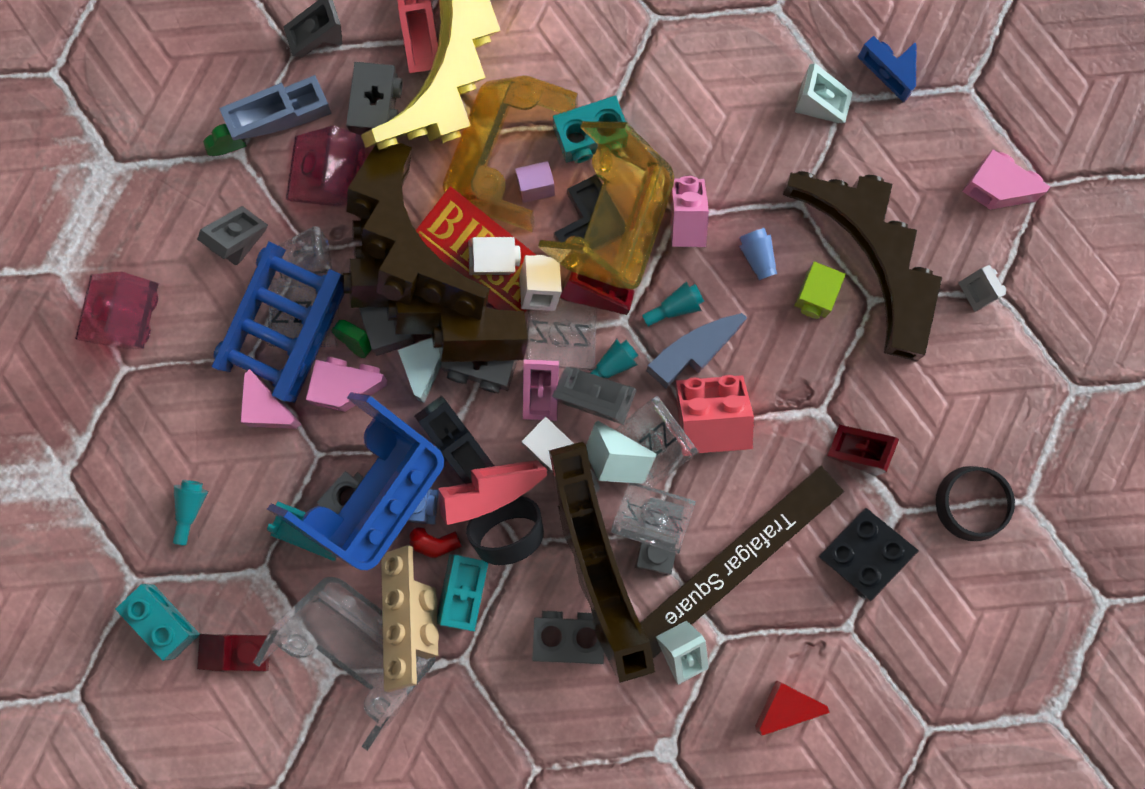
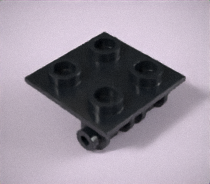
M865 508L826 548L819 558L856 588L855 592L862 599L865 600L867 598L872 601L919 550Z

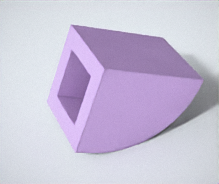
M548 161L515 168L523 203L555 196L554 180Z

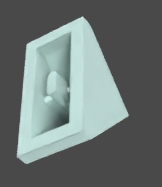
M810 64L801 84L795 112L836 123H845L852 92L817 64Z
M432 338L398 350L414 396L423 403H425L442 363L440 361L439 348H433Z
M600 421L595 422L586 444L588 458L598 481L643 484L657 455Z
M687 621L656 636L678 685L709 669L706 640Z

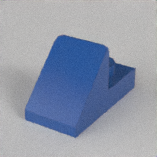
M875 36L871 37L863 45L858 58L903 103L910 97L916 87V43L911 45L900 57L896 58L888 44L880 42Z

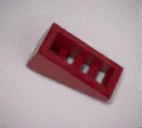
M574 262L564 280L560 298L569 302L627 315L630 311L635 291L582 264Z

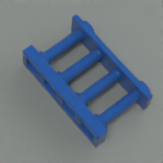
M268 241L267 246L257 256V268L224 340L215 348L213 354L215 360L211 367L226 372H231L233 365L247 371L250 369L255 375L273 383L275 389L272 396L283 401L295 403L343 299V275L331 269L322 277L282 259L286 249ZM276 271L316 289L317 296L313 305L307 308L269 291L268 288ZM262 302L302 320L303 327L299 336L292 339L255 322L254 319ZM247 334H251L287 351L289 358L284 369L277 370L241 353L240 350Z

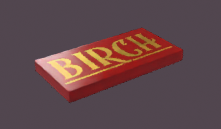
M450 186L416 229L423 242L444 263L463 276L490 288L487 303L496 310L524 311L525 313L528 309H521L519 275L525 255L535 256L536 254ZM473 237H514L515 246H520V266H515V272L510 275H469L468 241Z

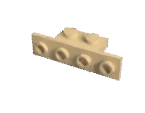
M409 545L386 552L381 559L384 691L386 692L417 685L416 656L425 659L438 656L439 633L437 629L438 601L436 588L414 580L413 547Z

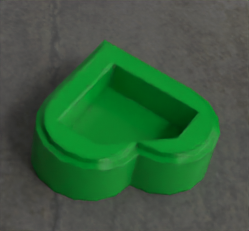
M226 124L216 126L212 130V134L203 141L206 153L209 156H220L247 147L245 139H232Z
M339 320L331 329L334 336L357 356L366 358L372 350L366 331L346 320Z

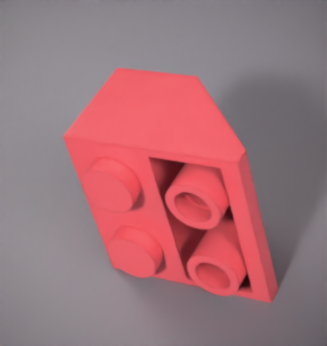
M724 375L722 377L701 379L694 377L687 380H676L679 429L684 454L753 449L754 415L743 375Z

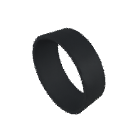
M978 466L958 468L942 480L936 493V511L941 523L954 536L967 541H982L995 536L1010 522L1015 509V498L1010 484L1002 475L989 468ZM980 470L990 474L1001 484L1005 491L1007 513L1000 527L994 531L987 533L969 531L958 524L950 511L949 494L953 484L960 476L971 471Z
M520 496L513 502L491 513L469 520L466 528L467 538L479 557L489 564L509 565L519 562L536 551L543 540L544 528L540 508L533 500ZM525 518L535 522V525L527 535L512 544L495 548L480 546L485 534L503 521Z

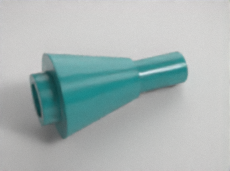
M686 281L667 297L660 306L642 316L649 327L666 317L672 318L702 311L699 304L705 301L697 285L694 284L689 287Z
M616 338L590 374L608 379L637 366L634 359L639 355L627 340L620 343Z
M182 480L181 485H174L175 520L177 521L173 538L174 544L187 545L191 524H193L208 494L207 490L202 489L203 483Z

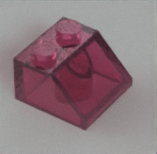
M334 125L295 136L286 200L328 206L347 205L348 187L365 160V145L362 137Z
M122 271L91 274L75 339L123 349H144V345L151 334L149 324L152 311L158 303L157 289L159 283Z

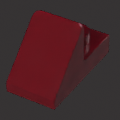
M199 634L197 669L220 672L269 671L271 635Z

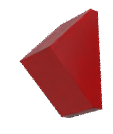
M776 681L755 727L757 733L763 736L830 712L827 705Z

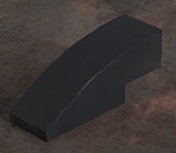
M442 395L414 415L465 484L472 483L471 470L495 466Z

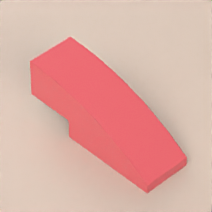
M397 0L409 74L431 71L438 49L432 0Z
M538 460L471 470L472 483L438 488L440 514L445 523L450 525L491 513L531 490L547 476V469Z

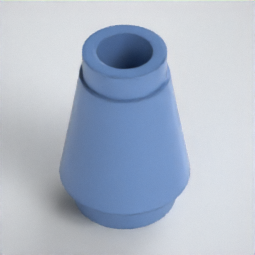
M765 228L739 237L742 243L739 247L757 275L758 280L777 274L771 234L767 235Z

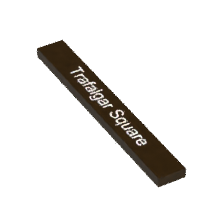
M822 465L640 622L650 641L653 658L662 651L656 636L685 621L691 625L695 623L844 493V490Z

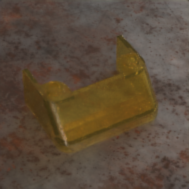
M526 75L485 82L478 91L468 117L471 126L463 130L462 137H460L443 181L444 193L451 186L487 216L532 232L535 226L533 210L502 200L506 189L504 176L498 170L487 165L510 107L519 110H530L539 105L563 113L578 108V93Z
M582 121L580 128L598 144L593 156L592 165L597 176L604 181L584 239L571 236L565 242L540 240L538 247L567 270L618 288L635 289L643 278L674 185L673 169L628 122Z

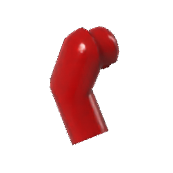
M417 527L409 534L410 546L413 547V550L430 558H438L462 547L456 531L436 538L429 535L425 528Z

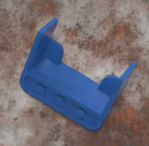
M350 392L347 399L373 418L365 430L364 443L367 449L378 457L339 514H336L329 508L317 506L310 509L300 520L291 512L272 503L267 510L349 565L359 570H369L380 562L441 473L444 466V457L436 446L372 396Z

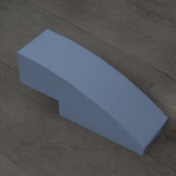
M315 75L287 87L279 83L219 108L233 140L275 133L332 114Z
M740 313L718 319L691 331L664 349L648 364L646 372L665 389L688 364L699 373L740 329L747 317Z

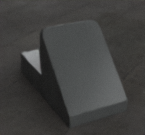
M333 0L316 1L283 26L292 56L303 58L323 42L335 45L343 44L341 24Z
M241 206L200 229L197 240L221 258H226L234 265H238L266 231L268 224Z

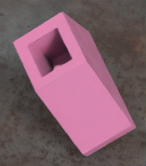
M992 150L982 161L962 192L991 210L1036 202L1048 191L1050 186L1043 182L1039 174L1033 171H1026L1015 164L1014 159L1009 155Z
M683 176L680 179L671 178L670 230L672 247H706L709 210L705 180L693 176Z
M327 357L326 362L315 361L306 400L315 406L346 412L355 406L353 402L347 399L350 392L371 396L386 387L387 379L383 374H379L380 369L377 367L360 364L359 369L347 367V362L344 360Z

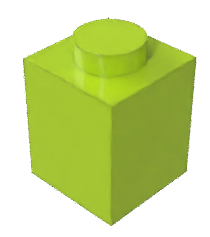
M814 261L807 271L794 306L801 308V313L808 317L819 319L821 316L826 318L833 309L846 274Z

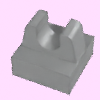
M990 265L979 269L958 282L974 312L1006 295V287L1001 285L996 276L998 274L997 271L992 269Z

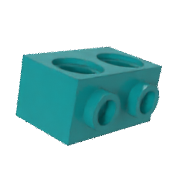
M616 95L553 116V129L566 163L571 161L582 163L591 159L593 154L606 151V153L616 152L625 146L624 144L628 143L629 129ZM609 122L615 125L616 129L612 132H604L599 126ZM572 133H580L585 139L579 143H573L567 137Z
M141 584L115 608L162 661L176 659L200 634L153 584Z

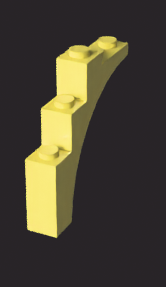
M439 0L441 18L439 43L431 71L419 93L402 112L388 122L361 135L365 148L377 145L378 149L382 150L398 144L396 138L407 135L408 139L412 140L427 134L429 141L441 138L443 143L462 137L460 131L471 125L460 95L476 90L475 83L486 78L475 48L490 43V36L500 31L490 0Z

